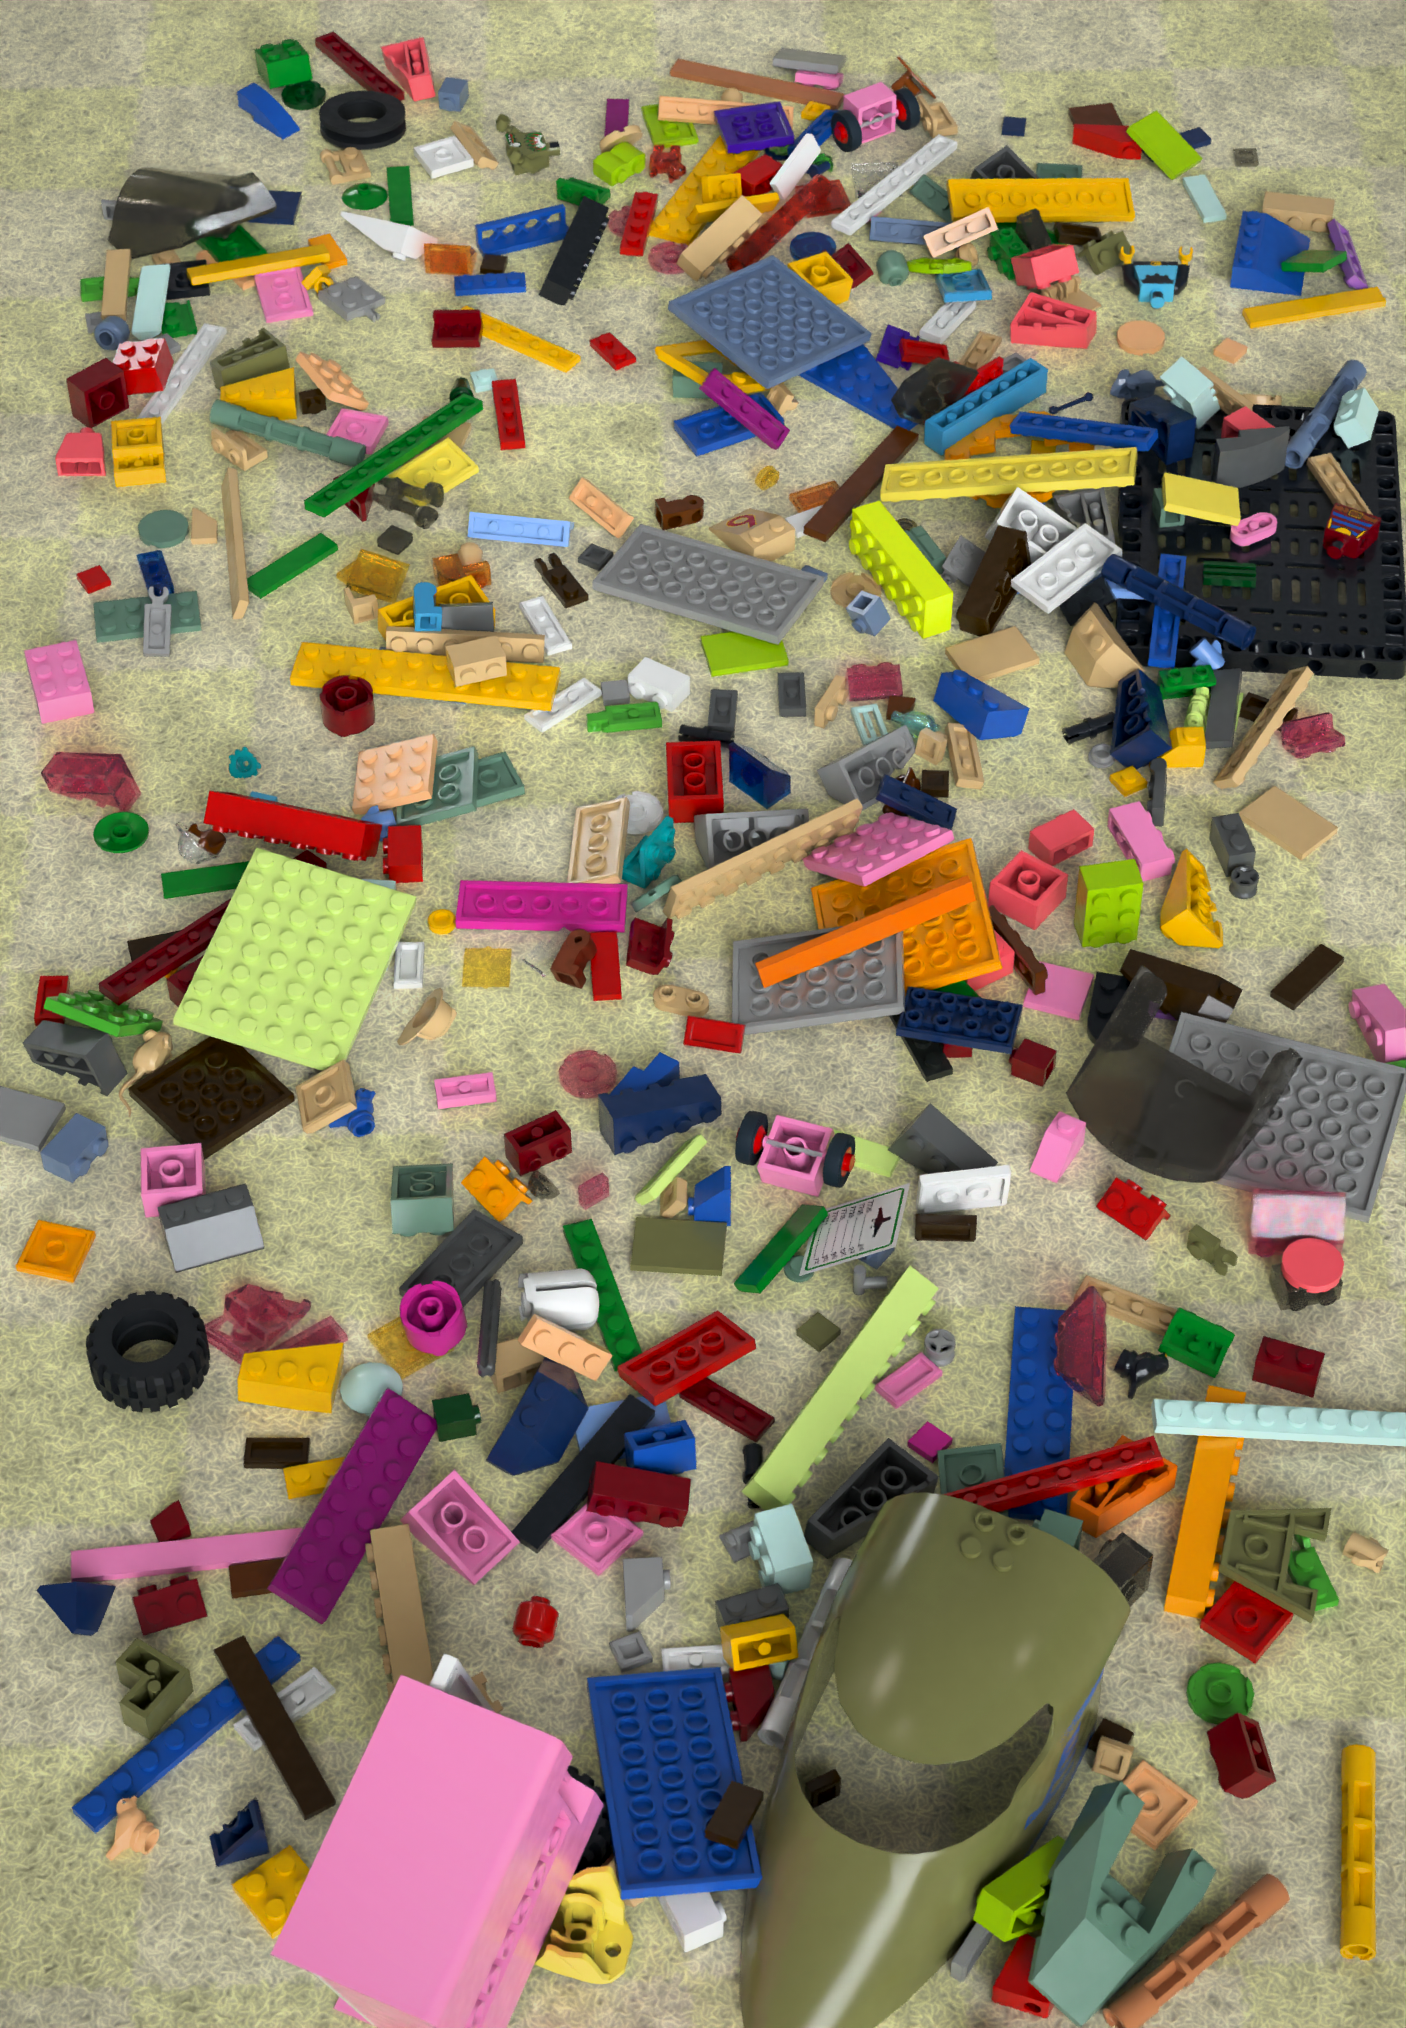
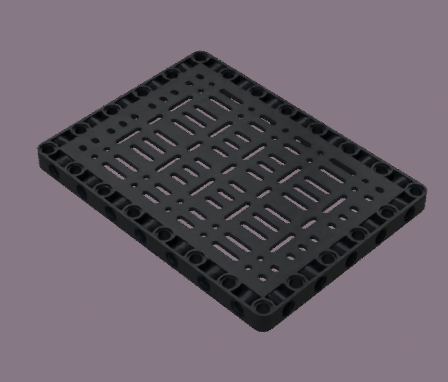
M1131 398L1122 403L1120 424L1129 425V405L1131 402L1140 399ZM1253 404L1252 411L1274 427L1289 426V442L1314 407ZM1219 409L1199 429L1195 427V444L1193 445L1192 457L1185 459V474H1178L1177 462L1166 465V473L1212 482L1211 475L1215 444L1200 443H1216V439L1221 438L1223 418L1228 416V414ZM1378 411L1371 439L1350 448L1347 447L1341 436L1336 434L1334 419L1309 455V457L1331 453L1335 460L1340 463V467L1372 514L1381 518L1378 538L1363 552V558L1353 559L1344 556L1339 559H1333L1328 555L1327 549L1323 547L1325 528L1334 505L1316 478L1315 481L1308 480L1307 459L1300 468L1296 469V480L1289 479V467L1285 465L1284 470L1277 473V479L1268 478L1261 482L1238 488L1241 520L1261 512L1271 514L1270 504L1275 503L1278 505V516H1275L1277 518L1275 534L1250 544L1249 552H1243L1242 546L1233 543L1230 539L1232 525L1212 526L1229 524L1185 515L1184 525L1159 528L1152 511L1154 488H1162L1163 474L1158 471L1159 457L1151 448L1149 451H1137L1135 484L1118 487L1117 546L1122 549V558L1157 575L1161 554L1187 556L1185 591L1222 610L1235 611L1228 613L1256 627V634L1252 643L1247 649L1242 650L1180 618L1184 625H1179L1175 668L1192 667L1196 659L1189 651L1199 640L1205 638L1210 644L1215 640L1221 644L1222 657L1225 663L1215 670L1241 668L1243 672L1261 671V673L1287 674L1289 670L1308 666L1315 676L1367 677L1369 679L1397 680L1405 676L1406 589L1396 419L1393 414L1386 411ZM1203 455L1210 456L1209 476L1203 475ZM1352 463L1359 464V484L1352 481ZM1292 492H1309V493H1292ZM1242 502L1249 504V514L1241 513ZM1291 504L1297 506V517L1290 515ZM1310 505L1316 507V518L1309 516ZM1288 529H1306V530H1288ZM1158 535L1166 537V547L1160 548L1158 546ZM1178 536L1185 537V548L1183 549L1177 547ZM1204 537L1211 539L1210 550L1203 549ZM1228 538L1230 540V551L1222 549V539ZM1272 541L1279 542L1278 554H1274L1271 551ZM1291 542L1298 543L1299 554L1293 555L1291 553ZM1310 543L1318 545L1317 556L1311 555ZM1219 561L1270 566H1256L1255 588H1250L1249 600L1243 599L1242 587L1230 586L1231 598L1229 599L1223 597V586L1211 585V597L1203 596L1204 563L1199 562ZM1288 567H1307V568H1322V569H1305V568H1288ZM1272 579L1280 580V601H1274L1272 598ZM1292 580L1299 581L1300 602L1292 600ZM1312 581L1319 582L1320 603L1317 604L1312 602ZM1338 582L1345 584V605L1338 603ZM1358 583L1365 585V606L1358 604ZM1116 598L1115 629L1142 666H1148L1155 604L1145 599ZM1251 612H1265V613H1272V614H1261V613H1251ZM1288 614L1320 615V616H1325V617L1298 616V615H1288ZM1273 627H1279L1281 630H1275ZM1293 628H1299L1301 631H1295ZM1313 629H1319L1321 632H1314ZM1341 630H1344V631H1346L1347 633H1346V634H1342V633H1340V631H1341ZM1364 631V632H1366L1367 634H1366V635H1362V634H1360L1359 632Z

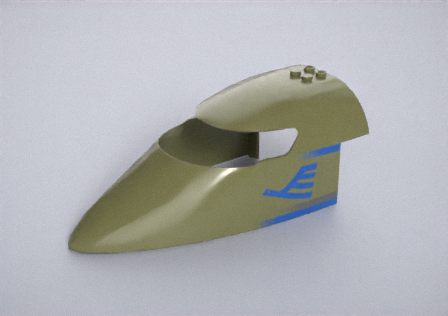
M926 1492L903 1494L888 1500L880 1507L843 1578L828 1613L797 1700L767 1798L756 1843L762 1880L757 1888H748L742 1926L739 2001L744 2028H875L904 2005L962 1946L976 1924L973 1916L977 1907L976 1899L982 1888L1030 1855L1067 1791L1088 1748V1743L1095 1733L1104 1666L1131 1611L1126 1598L1115 1582L1086 1555L1042 1530L969 1501L943 1494ZM833 1672L835 1673L839 1703L856 1731L881 1750L914 1763L942 1765L973 1760L1008 1741L1046 1703H1048L1047 1710L1049 1714L1053 1716L1047 1741L1039 1756L1020 1779L1009 1807L991 1823L965 1840L937 1851L916 1854L888 1852L857 1842L832 1828L813 1810L806 1799L795 1768V1754Z

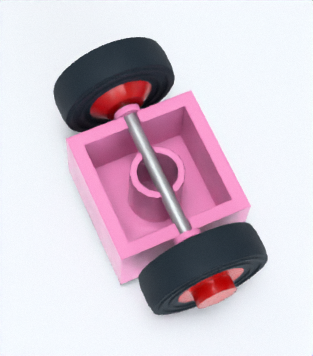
M882 82L876 83L843 96V110L836 112L831 118L832 135L842 151H854L865 142L894 132L895 123L902 130H910L918 126L921 117L919 104L914 94L907 88H901L893 92Z
M749 1111L745 1115L736 1135V1160L746 1165H755L758 1162L757 1169L762 1182L816 1197L819 1196L823 1183L836 1188L844 1186L855 1163V1138L845 1133L834 1134L832 1128L776 1115L769 1136H767L768 1118L766 1114Z

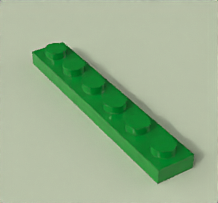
M588 1219L564 1225L563 1233L576 1268L588 1270L596 1280L599 1295V1313L596 1322L606 1349L613 1355L610 1359L613 1369L618 1371V1366L642 1353L593 1220Z

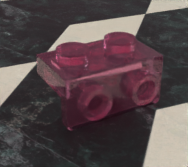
M1329 712L1283 722L1281 725L1282 746L1295 758H1308L1311 754L1317 752L1330 753L1334 752L1336 748L1345 746V736L1333 728V717Z

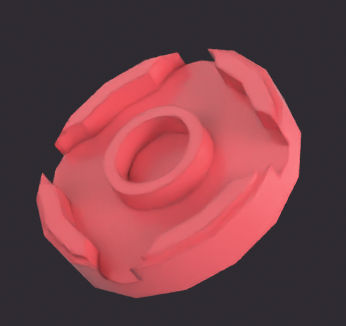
M1315 1238L1298 1239L1289 1244L1283 1252L1281 1263L1283 1276L1290 1285L1297 1289L1299 1287L1307 1289L1306 1292L1310 1293L1326 1292L1336 1287L1343 1274L1344 1267L1341 1253L1332 1244Z

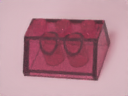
M1253 1189L1247 1222L1248 1254H1257L1260 1257L1283 1255L1289 1244L1304 1238L1324 1240L1342 1253L1346 1193Z

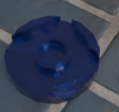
M807 232L797 235L790 243V254L795 261L820 254L824 249L830 255L836 252L835 240L826 234L818 232Z

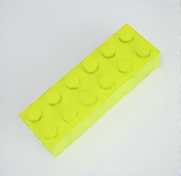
M881 501L852 509L850 551L853 555H857L860 558L863 568L869 570L875 582L882 586L889 601L893 600L897 605L899 614L908 619L912 631L918 632L922 639L951 630L953 591Z

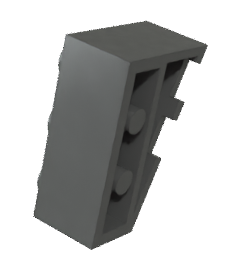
M43 1020L23 1042L33 1063L62 1076L66 1072L80 1078L79 1084L86 1086L88 1083L99 1087L101 1089L100 1093L108 1096L128 1074L112 1043V1038L103 1031Z
M931 1103L904 1128L888 1148V1151L927 1174L994 1167L998 1164L991 1155Z

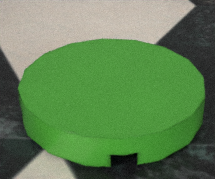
M1211 1663L1200 1667L1199 1671L1191 1675L1188 1681L1186 1696L1188 1705L1198 1717L1208 1723L1218 1725L1237 1712L1246 1716L1252 1708L1254 1690L1249 1678H1245L1235 1666L1224 1663Z

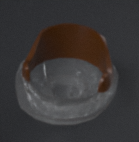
M181 822L175 824L176 828L180 831L178 839L179 853L187 862L193 865H206L220 857L219 853L226 843V838L221 832L213 831L212 829L200 831L196 823H193L190 827Z

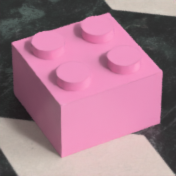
M201 1143L141 1148V1196L146 1218L159 1217L157 1207L206 1194L205 1162Z

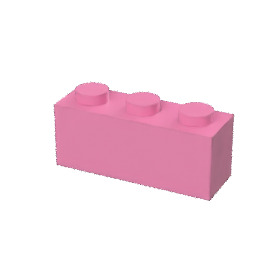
M1138 801L1110 808L1107 827L1126 859H1135L1142 880L1147 881L1171 875L1172 864L1175 863L1174 853L1171 848H1167L1161 831L1155 828L1150 812L1145 811L1141 802Z

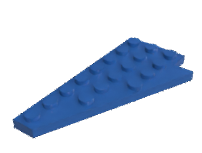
M864 344L799 374L800 377L893 429L899 426L911 430L920 423V416Z

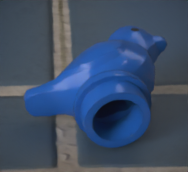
M365 1088L358 1089L355 1093L357 1109L330 1123L329 1127H348V1130L356 1137L370 1134L375 1128L372 1115L374 1112L372 1100L376 1094L375 1091H369Z

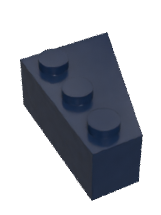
M1156 394L1130 403L1129 425L1157 429L1158 439L1151 449L1165 465L1192 457L1193 445L1195 444L1196 416Z

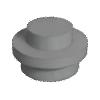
M1102 743L1093 746L1088 754L1090 764L1097 768L1112 766L1115 758L1110 755L1111 746Z

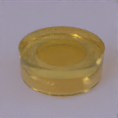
M766 466L756 476L755 484L762 491H765L776 485L780 473L773 466Z

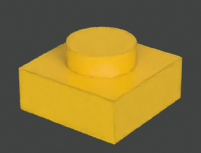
M1133 765L1110 774L1109 781L1124 797L1147 788V780Z

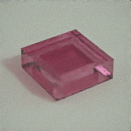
M603 1172L578 1186L579 1204L584 1210L609 1196V1179Z

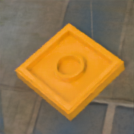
M38 1220L16 1264V1270L74 1283L96 1237L95 1231Z

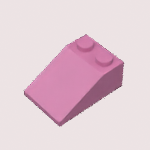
M456 1470L452 1471L400 1519L403 1524H409L410 1532L417 1540L473 1585L520 1543L515 1535Z

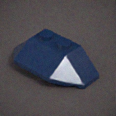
M544 1357L489 1453L486 1462L505 1473L515 1476L557 1464L560 1461L589 1409L572 1369Z

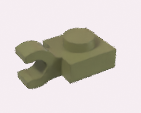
M1197 1224L1189 1231L1187 1249H1189L1193 1257L1199 1260L1204 1259L1210 1264L1214 1263L1215 1271L1223 1276L1228 1271V1266L1223 1262H1228L1232 1266L1237 1264L1238 1256L1234 1252L1221 1247V1240Z

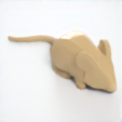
M153 1029L147 1030L143 1034V1040L146 1043L139 1046L134 1053L132 1064L136 1073L119 1090V1098L128 1109L129 1117L131 1115V1108L123 1097L124 1090L137 1083L144 1074L150 1075L163 1067L165 1061L172 1058V1037L166 1032H156Z

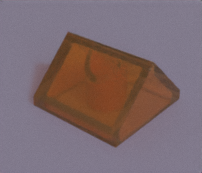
M424 243L426 273L473 275L478 253L471 246Z

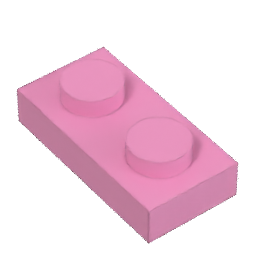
M798 70L795 82L811 87L821 85L824 89L835 90L843 83L844 73L836 75Z
M492 1072L434 1080L438 1109L497 1102Z

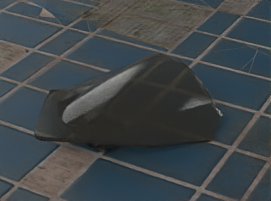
M146 166L132 173L123 185L115 205L112 227L107 241L117 250L130 249L131 259L181 248L204 237L227 239L232 232L236 231L238 224L269 214L276 210L277 205L266 187L253 172L235 176Z

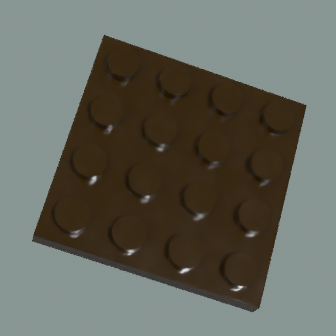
M211 1036L128 1088L130 1097L181 1145L201 1143L204 1160L295 1101L294 1093L242 1046Z

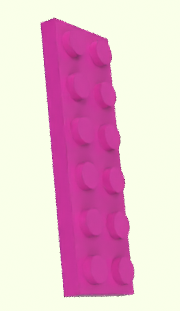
M460 880L456 929L574 931L584 929L587 932L617 931V933H625L628 884Z

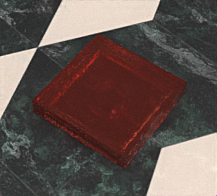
M839 179L795 186V193L807 218L842 213L851 205Z

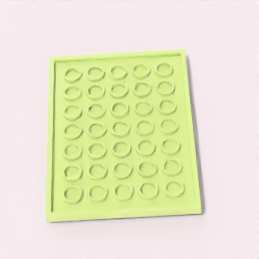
M256 847L175 1013L173 1025L320 1071L326 1070L343 1059L346 1061L415 907L416 896Z

